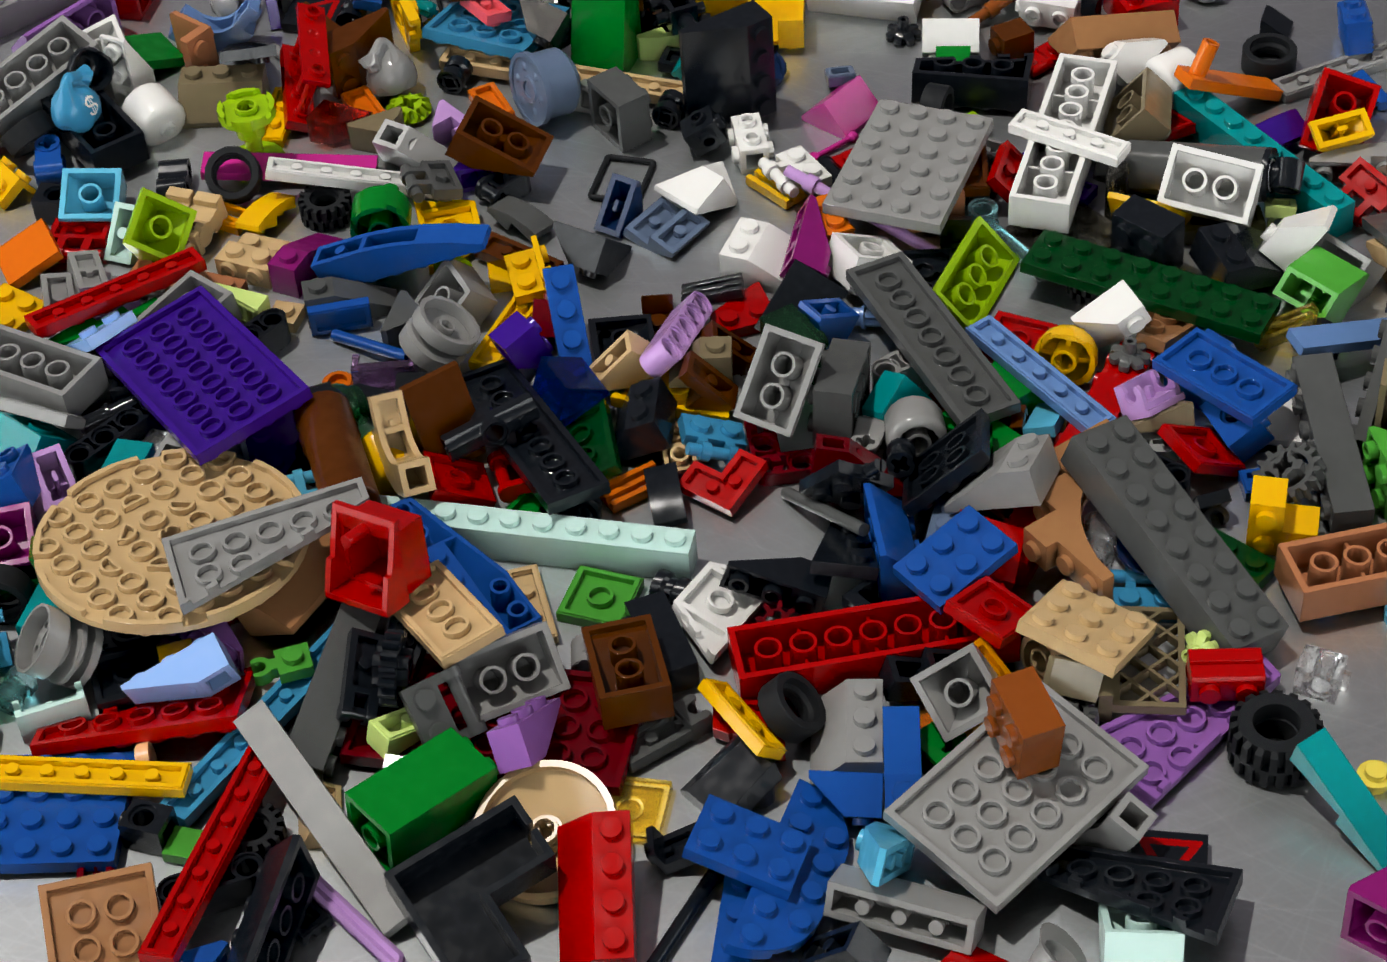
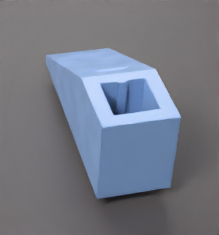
M212 632L207 636L197 638L191 645L176 654L166 656L160 663L145 672L135 674L120 687L135 704L211 697L239 681L241 677L226 646Z

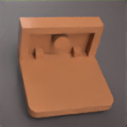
M176 10L171 12L169 16L177 49L183 54L185 66L219 65V55L216 50L214 33L211 26Z

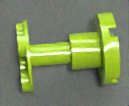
M254 87L241 88L228 93L223 103L221 100L217 103L216 111L220 124L229 131H235L238 139L244 141L245 144L241 145V148L248 150L250 153H285L278 144L262 141L261 139L266 133L265 126L271 123L276 116V104L271 93L266 91L267 95L262 94L259 88Z

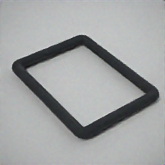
M613 154L606 155L588 192V198L603 201L605 195L595 194V191L609 160L650 165L641 184L643 196L655 169L656 161L647 158Z

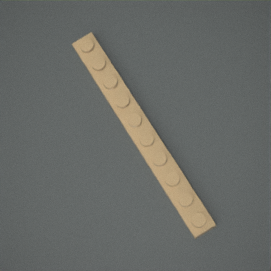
M449 44L438 60L440 70H442L451 56L460 55L468 59L472 64V75L509 81L511 60L508 57L499 55L489 56L485 55L482 51L473 49L462 50L458 46ZM575 64L580 81L608 70ZM624 72L630 75L632 80L641 88L647 90L651 104H657L665 90L674 89L683 94L682 81Z

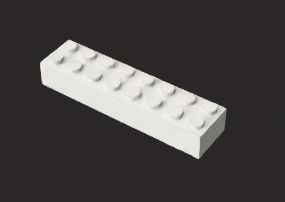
M1060 53L1039 113L1102 133L1116 90L1118 61ZM1029 140L1009 194L1008 225L1039 230L1046 229L1068 234L1092 160Z

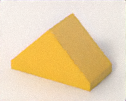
M1365 107L1308 123L1316 147L1320 152L1357 145L1375 135Z

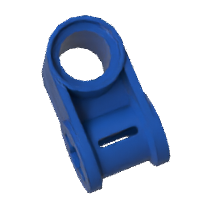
M46 134L39 137L34 143L35 161L33 166L38 187L41 182L61 184L62 168H66V159L61 154L59 137L53 134Z

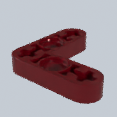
M744 421L748 451L766 460L769 466L768 470H771L764 474L758 484L765 487L799 483L801 479L810 475L814 448L781 452L776 432L762 427L763 432L758 433L757 425ZM768 445L772 447L768 451H759L756 449L758 446ZM797 463H807L810 465L805 469L793 467Z

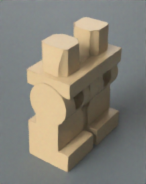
M169 186L165 194L166 198L197 211L185 249L193 247L203 257L206 252L205 248L212 240L213 233H218L222 227V221L228 217L222 196L197 191L195 194L194 190Z

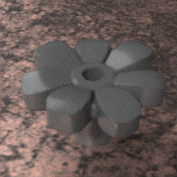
M1129 336L1124 339L1122 345L1113 344L1111 346L1109 361L1113 365L1118 364L1119 371L1127 373L1130 366L1134 370L1143 369L1144 365L1150 363L1151 354L1146 352L1147 346L1145 343H1137L1135 337Z

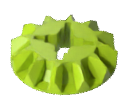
M411 92L406 95L398 94V98H391L390 103L386 106V110L400 106L405 125L419 123L425 120L432 112L429 97H423L422 93L415 95Z

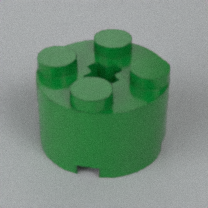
M391 183L383 186L368 187L356 193L352 203L351 237L372 231L411 225L412 206L409 199L399 191L396 185Z

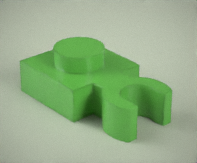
M307 642L273 650L275 658L257 657L250 661L256 686H265L280 677L281 684L312 677L315 672Z

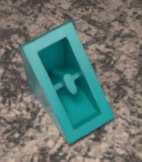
M884 370L862 407V415L884 420V415L889 407L900 398L914 395L932 399L906 375Z

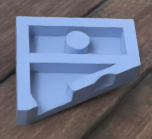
M118 310L101 319L104 324L97 328L95 325L88 327L78 334L79 338L65 346L84 352L92 351L138 320L132 310L121 315Z

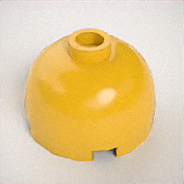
M1062 324L1050 328L1039 338L1034 351L1077 386L1085 382L1088 383L1091 380L1098 364V347L1094 339L1083 328L1075 325Z

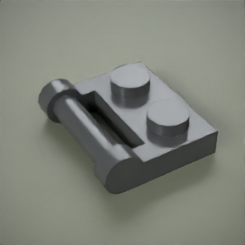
M458 664L398 692L422 744L450 727L462 737L466 736L469 739L488 730L484 719L480 721L459 676L462 672ZM447 682L467 725L466 728L458 731L438 688V685Z

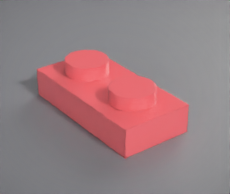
M499 0L460 1L462 7L486 26L496 27L501 25V23L512 21V10Z

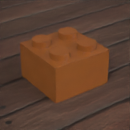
M1034 666L991 679L990 695L986 697L988 711L987 716L984 717V725L988 735L991 738H996L1000 746V756L1005 767H1011L1017 780L1058 767L1066 725Z

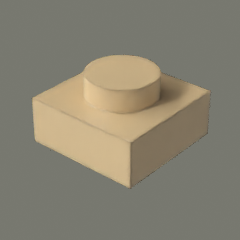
M276 300L272 307L285 312L289 332L296 333L306 316L305 304Z

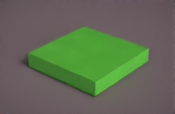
M580 565L556 611L557 621L585 627L620 620L626 616L624 602L640 597L645 587L644 578Z

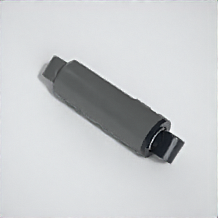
M1128 139L1127 141L1131 142V151L1117 168L1095 161L1093 172L1094 180L1106 184H1119L1120 189L1125 193L1158 195L1172 144L1177 143L1264 165L1258 202L1271 203L1276 193L1282 195L1301 194L1305 162L1293 157H1279L1278 151L1274 147Z

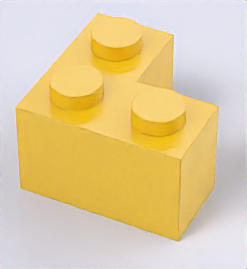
M1254 475L1246 545L1265 555L1276 556L1279 543L1318 536L1321 507L1286 503L1289 480L1287 478Z

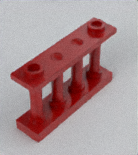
M297 2L298 37L295 46L282 44L280 50L284 128L312 134L315 128L314 93L317 86L330 88L331 86L326 15L324 7Z

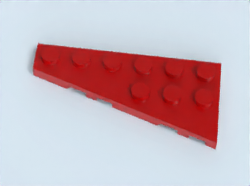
M251 667L244 668L245 675L240 676L241 679L211 697L136 704V707L119 712L117 707L113 706L103 709L104 713L88 721L84 717L79 716L38 728L29 745L32 756L57 755L78 751L81 753H91L105 747L126 748L133 743L146 741L160 743L174 737L194 738L208 732H232L237 729L233 721L246 712L256 686L254 673Z

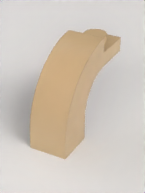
M402 390L367 397L374 426L371 429L385 474L394 491L399 496L405 498L437 490L430 457L421 454L413 438ZM390 448L403 451L404 456L395 459Z

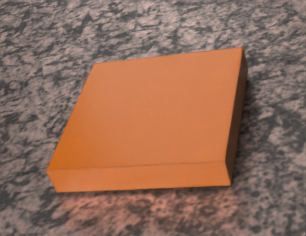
M42 218L0 246V268L8 284L18 289L64 258L49 226Z

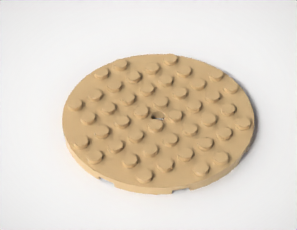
M184 448L162 450L161 456L139 460L138 456L130 457L84 477L66 490L68 496L58 505H51L36 529L33 540L32 554L35 572L41 588L54 605L78 621L107 631L151 636L188 632L222 622H229L235 619V617L263 604L277 593L300 567L309 544L183 616L161 539L302 495L301 492L286 475L271 465L255 459L253 462L239 459L236 457V453L231 451H224L216 459L206 462L202 466Z

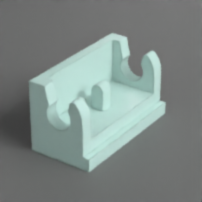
M81 680L74 682L76 694L54 701L51 700L24 710L21 709L19 700L11 702L24 744L32 741L38 728L79 716L84 717L86 721L92 719Z

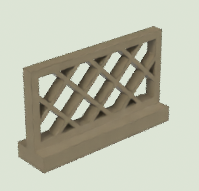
M1121 606L1130 611L1140 612L1147 619L1155 623L1162 619L1177 620V623L1168 629L1158 624L1155 631L1158 636L1148 641L1113 678L1106 675L1103 676L1098 695L1099 720L1102 722L1112 721V713L1186 715V663L1181 658V653L1185 650V625L1171 607ZM1166 641L1176 647V649L1168 654L1158 648V646ZM1150 653L1158 661L1148 666L1140 658ZM1132 665L1140 673L1130 678L1122 670ZM1168 666L1177 674L1166 679L1158 671ZM1148 678L1159 685L1150 692L1140 685V683ZM1130 690L1141 697L1136 701L1120 700V697ZM1168 691L1178 698V702H1163L1158 697Z

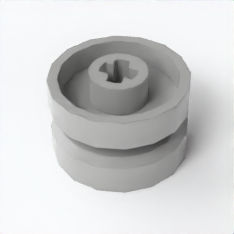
M430 295L422 299L412 317L409 318L399 334V343L404 353L416 365L428 372H432L454 360L460 367L467 354L471 352L478 342L481 334L475 318L463 306L443 296Z

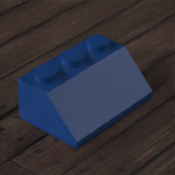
M863 483L864 523L869 525L868 536L879 565L877 579L879 598L884 602L918 596L893 575L892 570L894 564L920 544L919 539L913 540L912 537L915 536L913 516L910 518L904 512L901 500L871 483Z

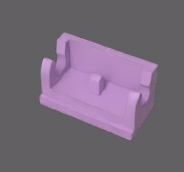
M1154 369L1147 370L1114 387L1122 416L1127 415L1130 421L1151 417L1178 403V401L1185 399L1184 392H1181L1179 385L1167 378V386L1163 385L1158 372Z

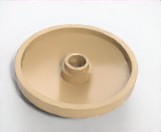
M540 760L533 766L508 772L500 778L485 794L474 819L515 795L533 821L534 829L538 828L555 853L557 872L512 899L529 905L559 903L557 827L591 812L617 811L615 802L605 785L588 769L563 760Z

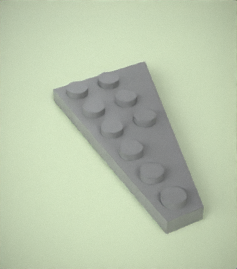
M362 476L162 538V544L183 616L331 531L332 502L338 500L359 506L370 500Z

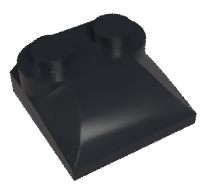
M651 314L588 319L592 361L594 362L627 329L651 342L655 336Z

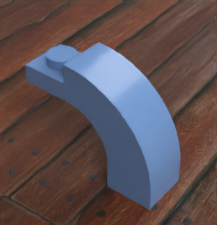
M245 0L234 13L224 17L205 15L187 4L180 10V13L211 26L214 33L216 50L220 52L229 44L248 42L253 37L256 21L260 17L262 9L259 8L261 0ZM171 24L168 38L176 42Z

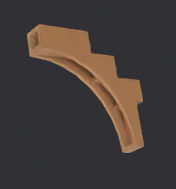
M1105 419L1097 423L1096 425L1090 427L1089 429H1092L1094 427H1097L1110 421ZM1069 439L1054 447L1061 469L1041 506H1033V515L1037 521L1024 527L1023 552L1028 560L1035 562L1045 572L1057 566L1063 575L1069 576L1074 582L1080 584L1083 589L1098 596L1113 599L1114 574L1095 554L1086 538L1081 521L1088 497L1060 461L1071 440Z

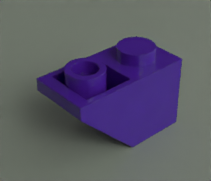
M516 311L488 335L499 353L517 369L554 368L558 365L551 354L554 351L553 346L544 336H540L539 333L542 332V328L531 316L526 319Z

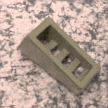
M1181 400L1151 417L1131 422L1140 433L1158 432L1161 425L1165 423L1195 426L1194 404L1191 401Z

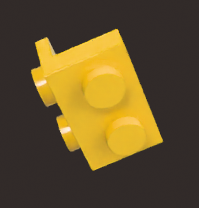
M6 156L0 159V207L4 210L9 207L23 188L33 195L36 192V189L29 184L32 178L19 168L15 171L18 166Z

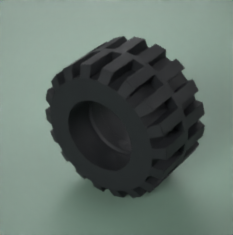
M1267 690L1259 691L1257 696L1254 694L1246 696L1245 702L1239 701L1235 705V711H1232L1230 715L1227 758L1230 764H1234L1233 770L1238 775L1245 774L1244 779L1250 783L1253 781L1259 782V786L1267 788V785H1273L1275 789H1283V785L1288 784L1290 787L1298 785L1299 780L1305 782L1307 779L1290 761V757L1297 744L1324 728L1323 720H1319L1320 713L1317 709H1311V703L1306 699L1299 700L1298 695L1294 693L1289 695L1283 694V690H1275V693H1268ZM1269 737L1279 738V739H1282L1283 741L1270 740V739H1267V738H1269Z

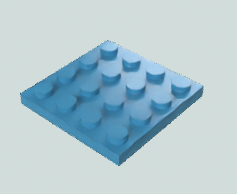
M499 0L512 10V21L501 23V25L496 27L486 26L462 7L460 1L451 2L422 27V38L432 40L436 44H451L458 46L462 50L473 49L482 51L485 55H499L508 57L510 60L516 53L523 51L533 53L538 48L532 43L533 38L526 29L519 0ZM548 3L568 13V15L570 16L569 7Z

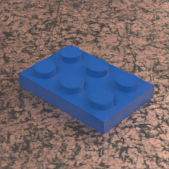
M968 505L892 566L893 575L942 615L947 600L984 576H990L1018 553V545L973 507Z

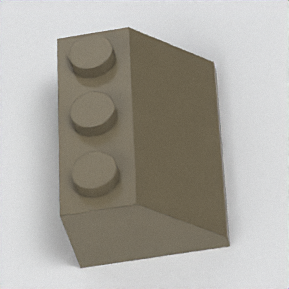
M246 63L243 65L219 64L216 66L199 67L194 65L181 67L178 80V102L183 106L186 113L185 124L182 129L223 127L218 120L217 103L220 100L223 103L226 100V95L231 91L254 87L259 88L262 94L267 95L266 91L270 93L265 64Z
M1146 67L1113 97L1104 124L1103 134L1125 141L1128 139L1165 141L1171 133L1173 90L1151 69Z

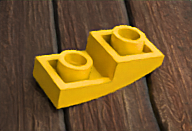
M271 192L260 197L239 216L235 222V228L248 230V232L259 235L265 234L267 229L278 225L277 216H282L284 211L296 207L295 196Z

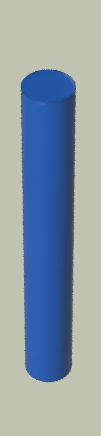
M334 329L331 332L330 338L332 341L405 363L411 360L402 348L338 329Z

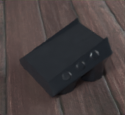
M737 735L680 791L700 811H702L709 794L751 811L753 808H767L774 803L775 786L783 778L775 762L772 764L766 758L756 756Z

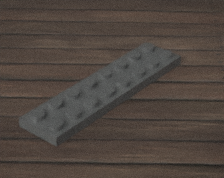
M903 251L846 270V280L957 426L981 408L990 417V423L1021 412V401Z

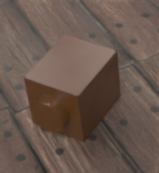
M1021 17L991 26L990 39L988 40L989 50L997 58L998 54H1010V59L1024 58V53L1034 52V31Z

